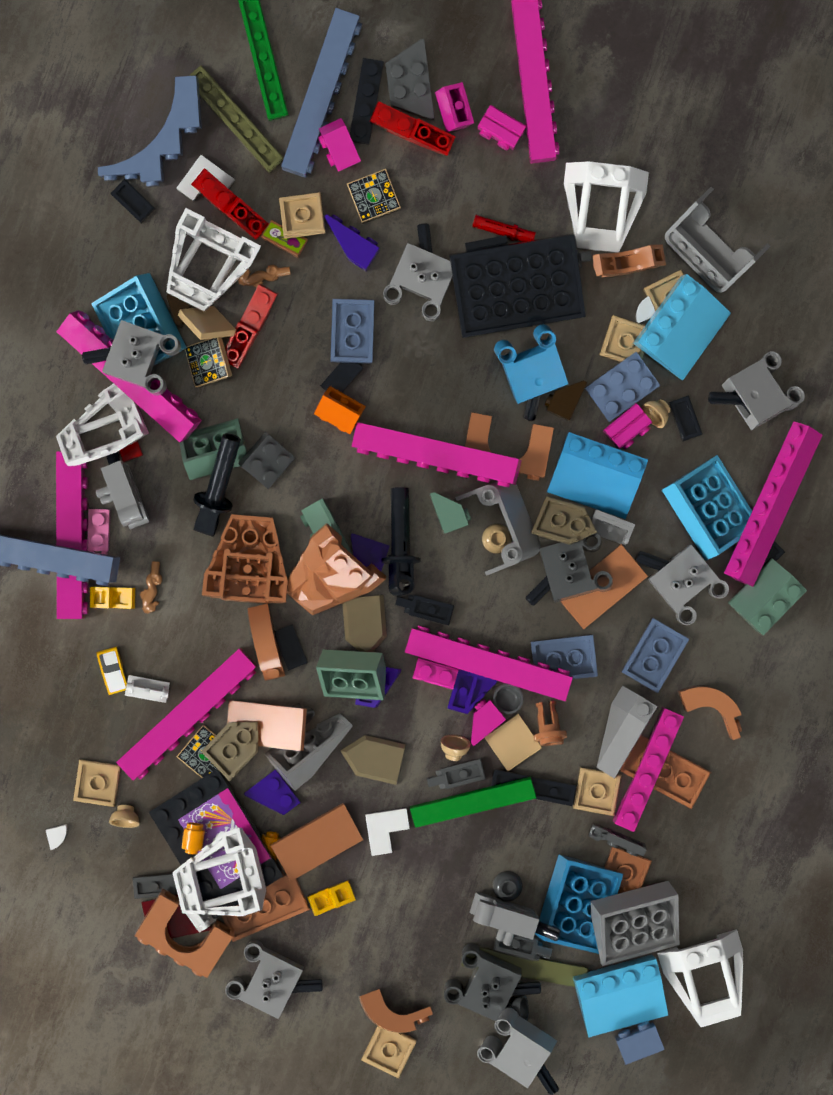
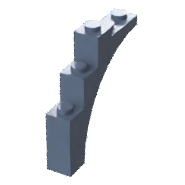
M175 77V94L172 108L165 125L156 138L145 149L130 159L114 165L98 167V176L104 177V181L117 180L118 176H125V179L130 180L138 179L137 175H140V181L146 183L147 187L159 186V182H164L162 157H165V160H177L178 156H183L181 130H184V133H197V129H202L198 77Z

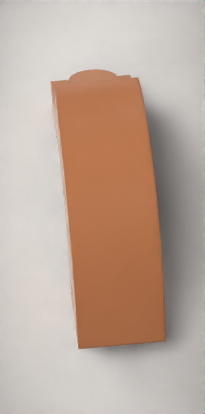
M662 244L648 245L618 253L593 255V267L596 276H602V278L641 272L666 265Z
M268 604L248 608L254 647L265 681L285 676Z
M691 686L678 691L685 711L689 712L700 707L715 708L724 720L730 739L741 738L739 732L742 731L738 719L735 720L734 717L742 714L736 703L725 693L708 686Z
M380 989L359 997L362 1008L368 1018L378 1027L394 1033L416 1030L414 1021L421 1024L429 1021L428 1016L433 1015L431 1007L408 1015L396 1014L385 1005Z

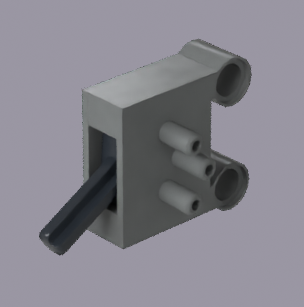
M595 533L571 545L561 542L539 548L547 576L526 596V600L534 606L550 589L555 603L596 591H609L613 585L611 575L606 571H600L592 580L583 550L585 549L588 552L598 551L602 545L600 535ZM590 537H595L598 540V543L593 547L586 544L587 539ZM600 577H607L609 584L601 587L597 581Z
M473 943L465 945L462 949L463 965L470 969L475 968L465 989L457 979L448 980L444 986V999L446 1002L461 1005L494 1021L498 1019L501 1012L506 1008L511 996L541 993V983L539 981L518 983L521 978L520 967L480 950L479 946ZM469 953H473L476 955V957L470 959L466 957V955ZM451 989H456L458 993L451 994L448 991Z

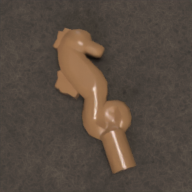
M269 265L266 272L259 270L250 276L251 271L248 269L239 278L238 282L243 286L253 285V287L257 288L259 284L263 283L262 280L264 279L275 281L279 276L291 275L290 267L278 268L276 265Z
M152 561L151 573L146 578L148 589H144L139 594L143 600L142 609L147 614L154 612L156 606L159 605L158 601L153 602L158 592L156 585L162 583V576L159 574L160 562Z

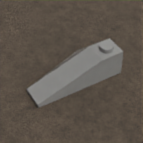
M621 687L611 704L597 763L598 769L615 779L657 711L658 706L628 688Z
M337 714L318 723L316 728L308 732L305 731L304 751L272 748L265 753V756L281 777L296 791L312 778L353 726L345 717Z

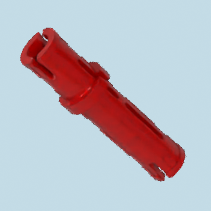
M477 214L472 226L473 228L482 229L494 234L506 235L512 241L514 239L522 242L534 240L536 232L520 228L516 224L514 226Z

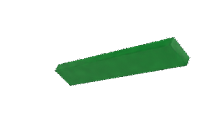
M238 0L268 121L287 117L289 115L260 0Z
M528 777L410 806V811L415 828L536 799V793L532 779Z

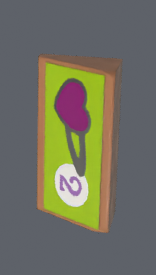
M273 220L270 221L261 236L263 240L297 258L301 255L308 241L303 236L284 239L282 225Z

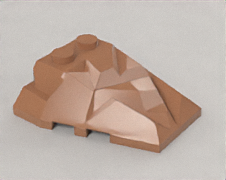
M231 514L218 548L214 551L212 561L204 573L202 596L221 598V600L260 604L286 603L288 580L274 519L270 517Z
M327 523L312 535L305 552H302L297 566L293 568L287 579V594L311 615L369 593L386 580V576L372 563L365 567L341 545L342 536Z

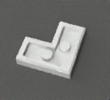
M200 155L176 189L192 201H195L200 192L191 184L204 168L228 189L235 179Z
M407 808L365 814L371 855L392 853L389 832L410 829Z

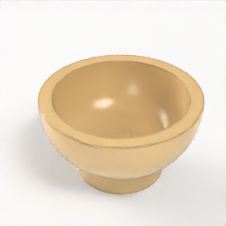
M664 400L648 401L642 405V410L652 421V425L658 428H663L666 425L669 417L668 413L671 410Z
M492 524L484 530L482 543L489 552L500 554L506 545L512 543V536L506 526Z
M446 735L441 738V748L445 753V757L451 761L461 760L462 756L469 751L471 746L468 739L459 735Z
M119 805L117 811L111 815L109 823L117 827L133 828L139 826V817L134 812L133 806Z

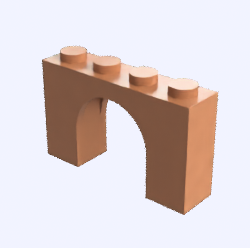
M471 412L465 447L491 453L488 446V435L492 416ZM536 424L532 425L528 449L524 456L520 458L522 461L519 473L527 475V479L539 481L540 477H545L554 428Z
M162 888L138 927L135 937L142 944H149L156 948L159 954L170 956L178 965L189 967L197 976L208 978L233 938L234 929L216 920L201 943L194 946H182L176 943L168 933L167 923L179 905V898Z

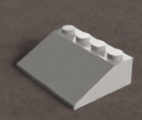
M669 881L591 901V918L602 966L680 945L679 896Z

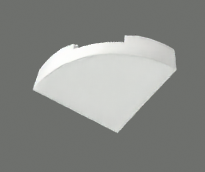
M649 296L642 300L637 308L636 322L638 324L650 319L655 313Z
M67 824L46 829L50 850L57 848L64 841L68 831Z

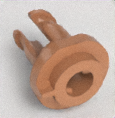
M550 701L549 703L552 724L548 725L545 724L543 702L536 703V707H538L539 733L534 735V741L540 742V746L564 744V738H567V731L560 730L558 713L555 708L556 701Z

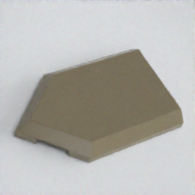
M546 496L531 533L571 545L597 533V530L585 507Z
M384 595L356 597L342 603L345 640L359 652H374L387 637Z
M228 722L201 751L228 781H231L258 753V722Z
M364 735L340 751L356 776L396 785L406 744Z

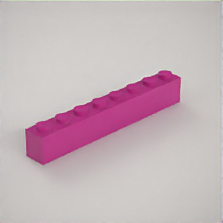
M511 0L530 164L555 161L556 155L560 154L559 143L554 141V134H557L556 121H552L551 113H555L554 101L549 99V93L552 92L551 80H547L546 73L550 72L549 59L544 57V51H547L546 38H542L541 31L545 30L544 18H540L539 10L542 9V0Z
M79 310L69 313L56 331L81 355L83 352L109 348L114 340L105 334L102 327L95 325L86 313ZM106 361L92 364L103 373L102 370ZM103 373L178 442L188 439L202 421L196 411L183 404L182 399L172 394L167 387L163 394L157 396L145 388ZM152 381L151 389L157 390L160 387V381Z
M793 421L724 574L739 582L754 586L823 435L810 426Z
M357 422L351 446L357 448V453L369 455V452H375L378 458L389 460V456L397 458L396 462L404 464L414 461L417 462V467L429 469V465L437 467L436 471L448 474L449 470L457 471V476L469 478V475L478 476V481L489 483L490 479L498 481L497 485L508 488L510 484L516 485L522 461L508 456Z
M56 451V545L88 551V540L85 539V531H88V519H85V510H88V498H85V489H88V477H85V468H88V462L76 466H67L62 452ZM69 575V578L57 577V619L85 618V614H88L89 610L88 602H85V594H88V582L77 581V576Z
M418 625L417 628L411 629L405 653L566 702L573 676L569 675L570 671L558 668L555 671L549 669L550 665L538 662L535 665L529 663L530 659L518 656L515 659L509 657V652L499 649L497 653L489 651V646L478 643L476 647L470 645L469 640L459 637L456 641L450 639L449 634L440 631L437 634L429 632L430 628Z
M239 648L116 763L132 780H135L137 777L141 780L149 772L147 768L152 763L156 766L165 758L162 754L167 749L172 751L180 744L178 739L182 735L187 737L195 730L193 725L197 721L204 722L210 716L208 712L213 707L218 709L226 701L223 698L229 692L233 695L241 687L239 683L244 678L248 681L256 673L254 669L257 665Z

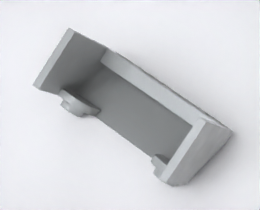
M710 187L665 233V240L714 291L721 293L726 291L769 249L770 245L767 243L756 255L746 247H740L733 252L705 224L710 218V210L703 201L714 190Z
M498 481L455 497L457 502L477 494L479 501L485 506L499 503L514 541L502 549L501 557L504 564L484 571L486 576L529 559L540 551L539 539L537 535L531 533L533 524L517 484H510L508 488L497 485Z

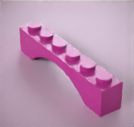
M665 707L661 708L638 769L614 816L613 822L616 825L632 832L635 831L684 718L681 714Z

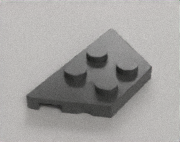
M420 39L385 63L391 107L403 109L414 115L417 114L429 120H434L425 41Z

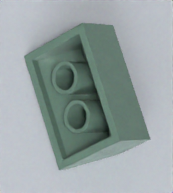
M238 418L196 430L188 439L179 442L183 464L190 480L212 473L222 435L225 433L234 434L241 439L233 468L240 466L238 464L248 451Z
M435 492L430 493L444 534L469 525L468 521L471 518L467 508L463 509L461 504Z
M322 498L301 510L303 513L300 516L305 527L310 526L313 532L310 534V537L327 523L342 536L341 545L353 555L325 499Z
M771 558L762 567L754 586L746 584L728 604L755 631L764 635L807 590L793 575Z
M322 650L316 669L324 697L384 700L386 665L383 653Z

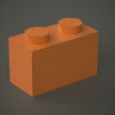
M329 386L323 394L314 414L321 420L336 426L340 431L351 434L366 406Z

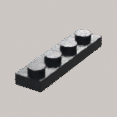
M363 58L350 129V137L355 143L370 144L373 127L370 119L377 105L384 61Z
M494 769L491 786L531 777L536 799L568 806L573 805L576 785Z

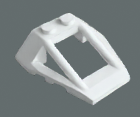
M598 162L566 163L564 189L578 249L613 253L620 251L647 193L649 172L631 166ZM591 184L622 188L616 231L586 227ZM575 186H583L579 218ZM629 192H636L626 219Z
M185 208L176 226L166 292L205 312L249 269L261 245L243 236L240 238L206 221L205 217ZM188 234L194 240L179 264L185 236ZM201 243L228 256L210 290L182 277ZM236 260L241 261V263L236 267V269H235V270L231 273V275L226 279V277H227L228 273L230 272L232 266L234 265L235 261H236Z
M115 384L104 389L98 395L100 398L93 405L89 403L84 408L86 412L77 421L73 419L56 436L67 466L81 465L116 453L149 434L138 405ZM106 404H109L116 412L115 414L86 423ZM120 420L122 428L119 429V433L122 439L85 451L79 434Z
M236 828L220 834L210 845H206L196 856L190 858L172 872L182 913L246 916L261 911L263 908L266 885L257 850L242 828ZM222 847L225 848L226 855L202 861ZM236 860L243 890L203 901L196 872ZM237 900L239 906L216 907Z
M737 929L717 935L718 939L679 950L677 947L657 952L663 974L700 1027L741 1016L743 948ZM732 956L734 958L735 983L728 960ZM720 962L729 996L700 1005L691 970ZM674 972H683L690 999Z

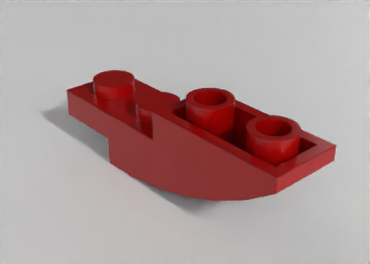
M380 101L377 102L370 122L386 129L391 134L445 156H448L456 137Z
M205 168L192 182L191 185L209 202L255 240L268 226V222Z
M261 284L258 285L241 320L238 322L235 328V335L230 337L225 347L229 364L237 369L256 340L278 296V293Z

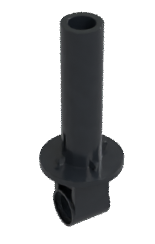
M225 433L222 435L207 491L198 492L193 498L194 503L200 507L193 530L214 537L220 513H228L233 507L232 503L224 496L241 439L234 434Z
M406 487L390 489L391 555L381 559V563L388 564L389 591L393 596L397 597L413 591L414 564L421 562V558L410 556L409 488ZM399 582L403 584V591L399 587Z

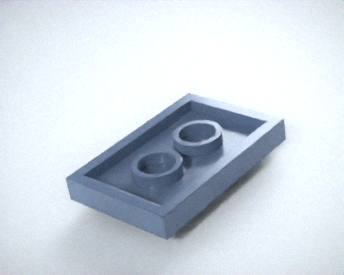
M333 299L331 362L373 363L374 300Z
M635 351L586 386L585 389L610 422L658 388L660 384Z
M652 618L621 672L658 693L689 639Z
M593 635L531 641L533 664L537 665L538 662L550 665L549 669L555 671L558 668L570 671L569 675L573 676V679L598 676Z

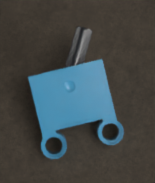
M544 324L537 326L533 332V336L539 346L516 354L514 347L508 340H500L494 347V352L503 365L516 402L519 404L527 400L524 419L528 421L536 419L542 394L568 384L555 345L556 336L551 328ZM549 333L547 339L540 340L543 334ZM504 349H510L508 354L501 355Z

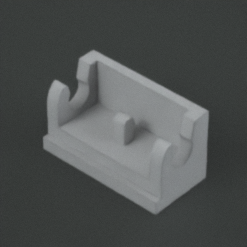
M594 510L591 518L597 533L601 537L624 546L628 544L635 524L599 510Z

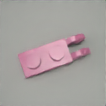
M89 509L88 551H102L101 554L107 555L110 539V510Z

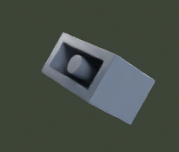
M649 1021L640 1023L638 1028L633 1030L624 1029L618 1033V1036H615L625 1065L665 1050L654 1022L649 1023Z

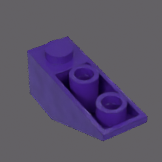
M326 214L325 220L348 260L364 271H367L380 251L379 247H377L378 243L370 237L366 239L359 235L360 231L351 225L347 228L341 224L343 220L334 214L331 217Z

